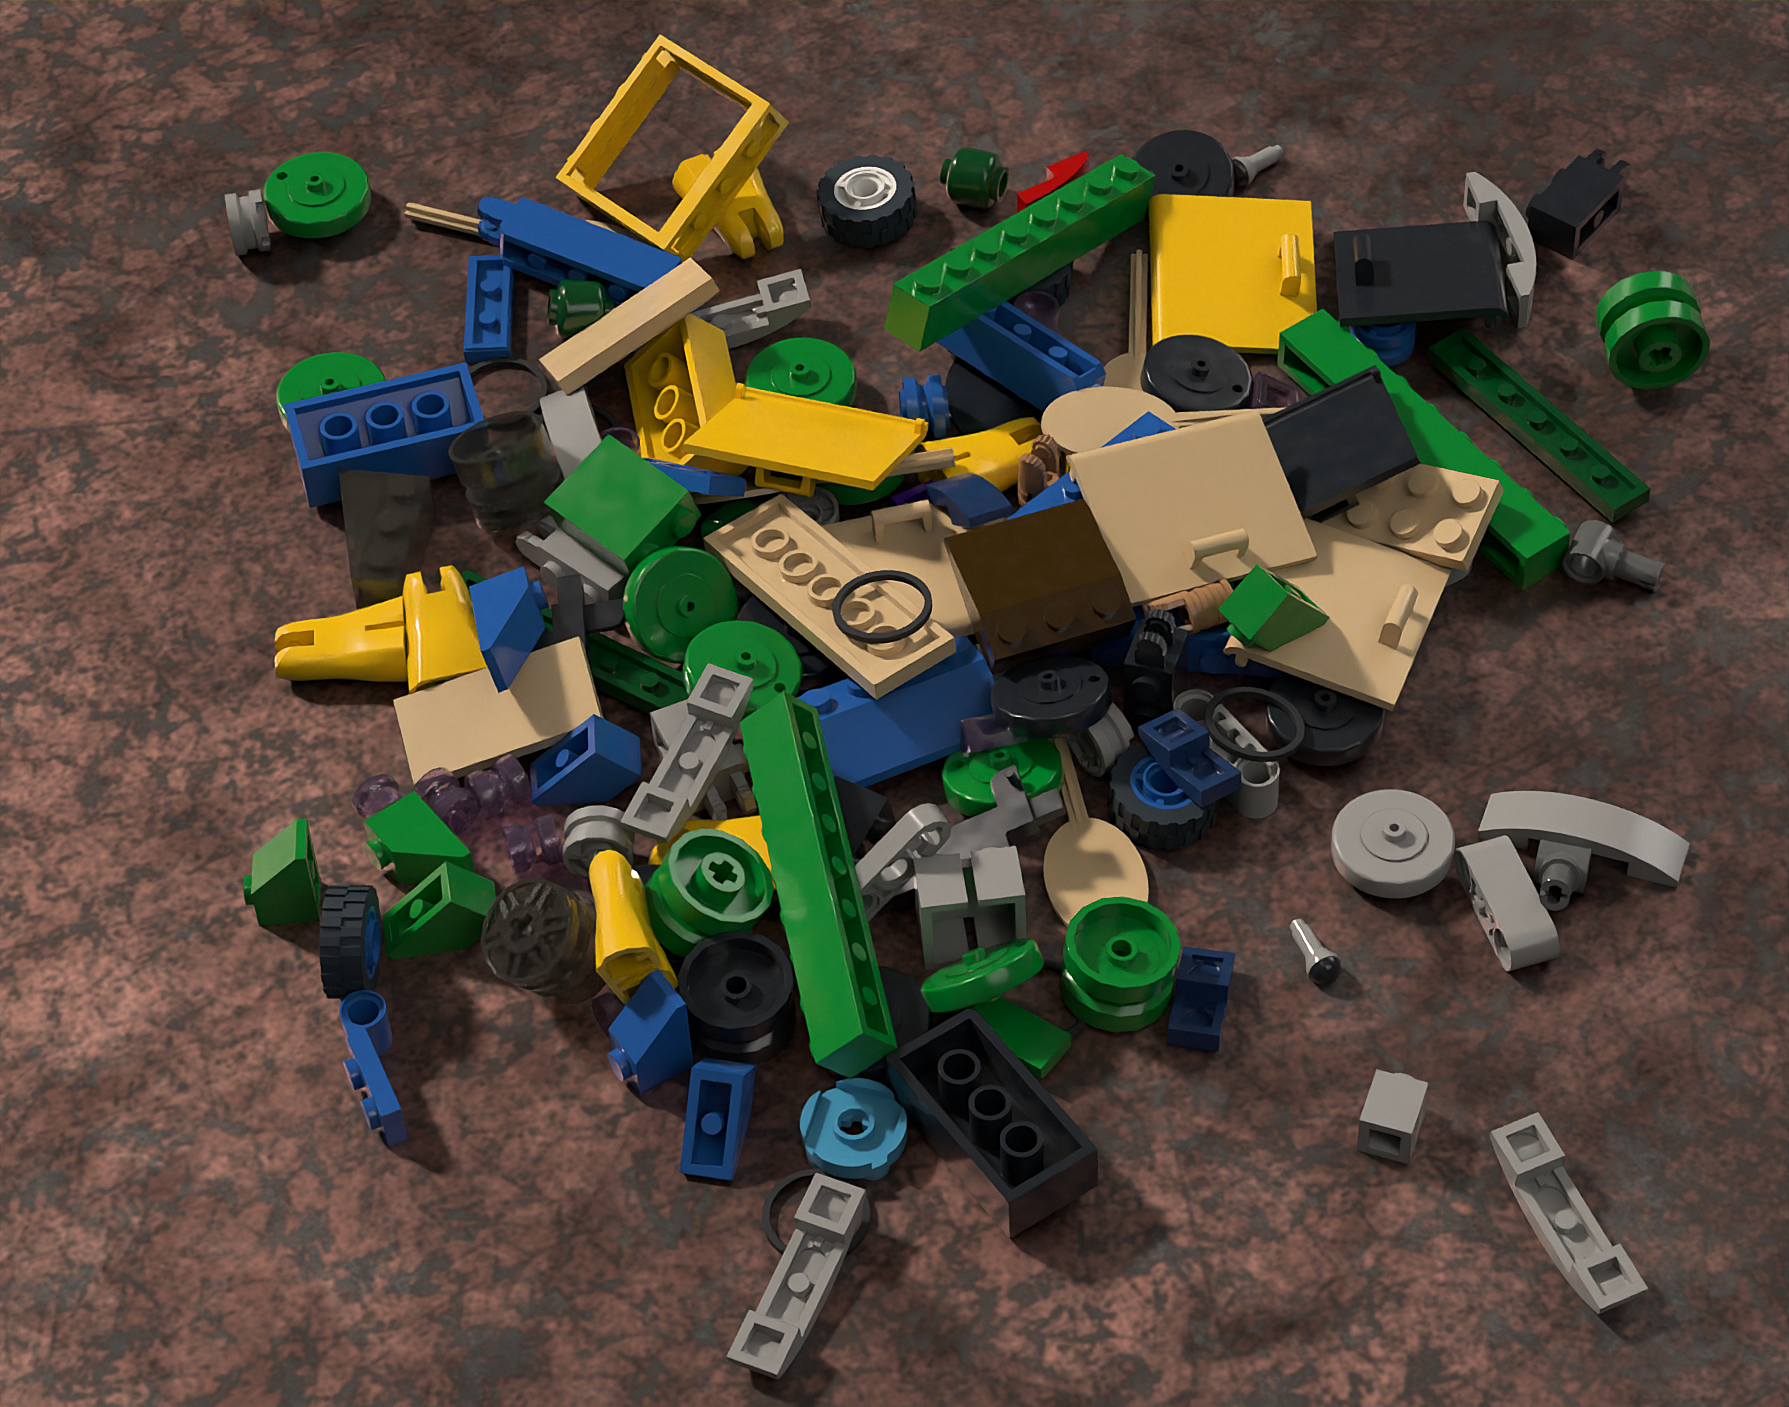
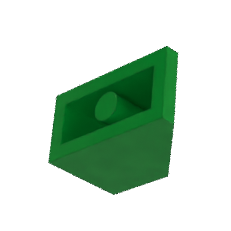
M1258 564L1254 566L1218 609L1231 622L1226 629L1240 643L1248 648L1253 643H1256L1269 651H1273L1323 626L1330 619V616L1299 587Z
M415 791L364 820L368 842L364 844V849L369 860L378 870L385 868L398 883L419 885L445 861L475 873L471 852Z
M307 818L296 819L253 854L252 875H244L243 890L246 906L254 905L259 925L320 921L321 878Z
M445 861L382 916L386 956L392 959H401L467 949L499 922L494 881Z

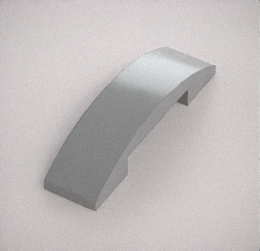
M1476 172L1466 173L1464 209L1470 221H1489L1495 225L1498 243L1507 261L1505 278L1507 306L1517 329L1527 326L1531 315L1536 277V252L1531 233L1516 206L1497 186Z
M798 269L758 280L757 284L760 294L691 312V314L723 330L728 349L762 338L787 325L811 307V302L802 271ZM648 342L634 350V354H636Z
M582 385L569 395L560 390L540 398L545 424L564 479L602 441L585 385Z
M709 663L707 664L686 702L688 715L650 783L642 781L620 821L622 828L664 843H668L682 829L705 796L732 744L754 686L752 678Z
M1508 791L1491 794L1477 837L1490 840L1506 835L1514 847L1527 850L1531 838L1592 848V854L1628 862V876L1676 888L1690 845L1689 842L1664 826L1626 809L1589 798L1544 791Z
M1539 1112L1491 1131L1490 1139L1495 1153L1523 1213L1559 1271L1578 1295L1597 1314H1601L1647 1294L1648 1287L1622 1245H1611L1563 1168L1565 1154Z
M815 1173L794 1216L796 1229L756 1311H748L726 1356L728 1362L775 1379H779L786 1371L808 1337L833 1287L866 1198L865 1189Z

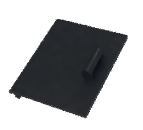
M1489 221L1333 232L1340 327L1484 317L1485 326L1492 329L1496 326V316H1500L1502 320L1509 319L1497 230L1495 225Z
M1376 365L1262 419L1303 519L1308 518L1319 523L1329 520L1360 505L1356 494L1421 464L1382 380L1381 372Z

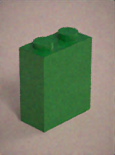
M610 434L544 501L545 506L560 529L628 578H630L637 565L648 555L657 550L672 547L680 538L687 536L694 528L696 521L702 516L693 497L686 488Z

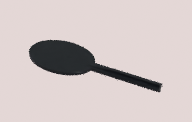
M960 357L954 361L948 371L945 385L949 416L962 436L992 429L1004 423L1025 417H1034L1039 422L1040 409L1019 398L1014 392L997 381L985 376L980 370Z

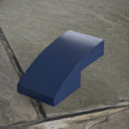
M966 472L925 485L929 504L947 506L952 525L971 528L1014 514L1012 505L993 484L974 473Z
M1179 708L1138 727L1139 737L1156 762L1173 782L1201 808L1241 788V771L1210 748V732Z
M1184 946L1176 978L1174 1003L1167 1030V1045L1219 1052L1233 976L1235 953Z

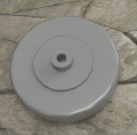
M1396 789L1369 792L1350 801L1339 812L1334 821L1331 839V854L1334 864L1339 873L1350 884L1368 894L1384 898L1416 896L1439 884L1452 866L1455 848V832L1452 823L1438 805L1419 794Z

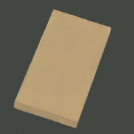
M689 258L539 360L562 391L569 395L718 295L720 290L712 277L693 259Z
M579 636L531 652L508 690L498 693L487 667L393 700L413 783L418 791L553 746L593 714L603 718L584 644Z

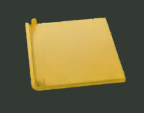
M1159 194L1150 198L1148 205L1152 346L1171 336L1199 335L1220 341L1237 353L1278 354L1280 332L1317 312L1311 201Z
M737 383L735 398L683 443L682 452L756 467V486L812 497L814 494L816 479L874 490L924 440L929 423L925 422V419L917 418L913 420L746 387L745 384ZM770 470L803 476L802 482L771 476Z

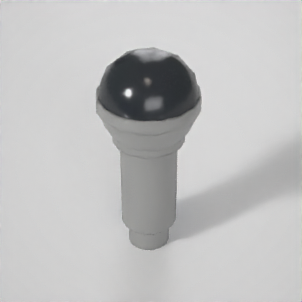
M1279 145L1269 146L1250 157L1237 156L1232 158L1235 186L1245 187L1249 185L1257 175V172L1271 166L1279 158L1283 157L1282 148Z
M1302 919L1294 920L1290 924L1292 937L1306 958V974L1309 979L1318 985H1329L1336 981L1342 970L1340 958L1322 946L1311 927L1305 924Z

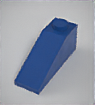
M524 566L469 586L480 650L498 693L508 690L545 629L542 610L549 607L548 600L540 581L530 582Z

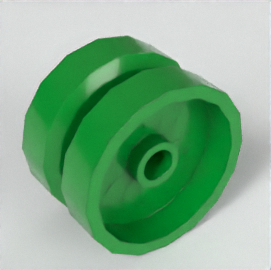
M1665 271L1635 274L1620 280L1607 290L1597 304L1595 321L1599 335L1604 343V352L1609 368L1614 378L1628 387L1649 390L1674 385L1684 381L1699 370L1709 355L1710 338L1701 317L1696 294L1691 283L1678 274Z
M703 828L684 833L671 846L663 858L661 866L654 872L644 888L650 923L657 940L672 953L683 958L698 943L716 934L734 931L751 933L753 926L761 919L770 906L774 891L770 870L757 851L742 839L727 832Z
M1124 896L1101 898L1083 906L1070 920L1065 938L1064 957L1059 976L1062 1000L1077 1018L1094 1028L1112 1032L1135 1031L1156 1022L1169 1007L1173 990L1175 971L1181 948L1176 927L1161 910L1145 901Z

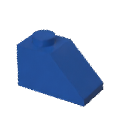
M593 714L530 764L531 803L537 806L610 801L641 777L640 737Z
M656 969L648 974L608 1029L611 1052L607 1053V1059L610 1067L620 1081L628 1079L639 1095L694 1066L686 1003L661 971Z
M705 1057L691 1068L679 1173L731 1181L734 1179L751 1118L757 1065Z

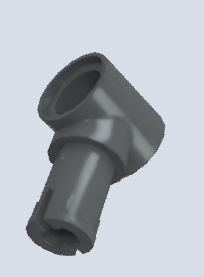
M1588 520L1581 523L1562 561L1565 573L1579 583L1587 585L1596 584L1602 578L1612 580L1614 577H1617L1652 592H1655L1665 566V562L1650 559L1626 550L1625 544L1619 542L1617 532L1610 525L1597 520Z
M1540 840L1533 884L1541 886L1539 900L1545 908L1559 911L1568 905L1570 895L1573 892L1584 894L1592 848Z

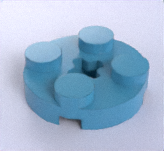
M847 1078L837 1081L836 1088L828 1090L822 1095L820 1089L809 1098L800 1118L801 1141L806 1151L808 1163L813 1168H820L828 1174L841 1178L877 1180L884 1177L888 1173L890 1165L901 1156L907 1142V1115L904 1108H901L900 1104L894 1100V1093L888 1087L869 1079ZM853 1121L862 1122L864 1132L858 1135H848L840 1129L841 1127H851Z

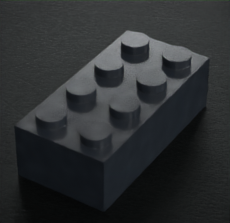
M973 1006L885 1056L886 1087L894 1093V1100L900 1104L901 1108H904L910 1122L1009 1239L1098 1186V1149Z

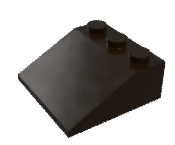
M1084 498L944 538L943 542L975 637L992 675L1008 671L1021 663L1033 659L1063 656L1130 635L1136 622L1132 604L1121 573Z

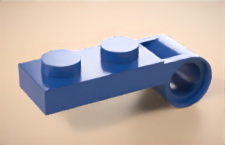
M371 990L353 992L344 998L339 1007L344 1037L351 1056L350 1059L343 1061V1065L353 1091L362 1088L365 1093L366 1099L361 1100L360 1103L370 1130L380 1128L389 1147L408 1140L401 1107L378 1056H381L390 1048L393 1041L385 1000L380 994Z

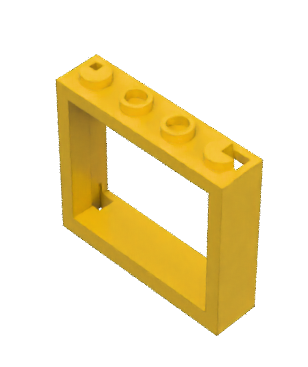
M659 35L647 53L643 54L641 61L625 83L618 88L616 95L601 116L592 124L580 145L567 158L568 161L555 178L577 197L628 231L634 233L652 247L681 257L683 263L693 256L789 122L770 103L664 36ZM682 70L747 112L667 222L657 232L595 191L594 188L676 75Z

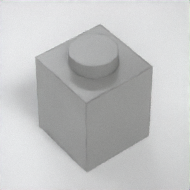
M1376 1069L1359 1120L1357 1151L1409 1164L1426 1113L1429 1083L1416 1080L1407 1074H1393Z

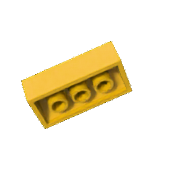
M690 313L652 338L624 364L641 457L739 476L747 469L748 465L682 452L683 443L735 398L736 387L725 332Z

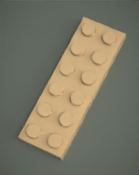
M779 494L703 538L706 552L715 556L732 576L876 700L956 653L955 638L931 617L914 634L890 643H863L843 634L836 626L833 618L832 606L834 598L839 590L849 581L863 574L874 572V570L783 494ZM883 580L863 585L854 590L844 600L840 614L843 620L856 630L867 633H887L909 625L920 615L922 610L890 583Z

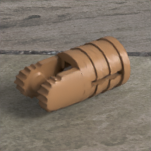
M1050 434L1039 435L1032 442L1031 454L1025 453L1019 459L1018 509L1022 508L1061 478L1058 446L1054 437H1051Z
M1222 578L1216 580L1214 584H1207L1202 586V588H1195L1189 592L1182 591L1142 604V609L1146 617L1151 609L1162 608V610L1168 611L1177 607L1182 625L1176 627L1189 630V636L1199 633L1200 630L1212 628L1214 625L1218 626L1226 621L1230 623L1218 609L1231 595L1233 589L1229 582Z

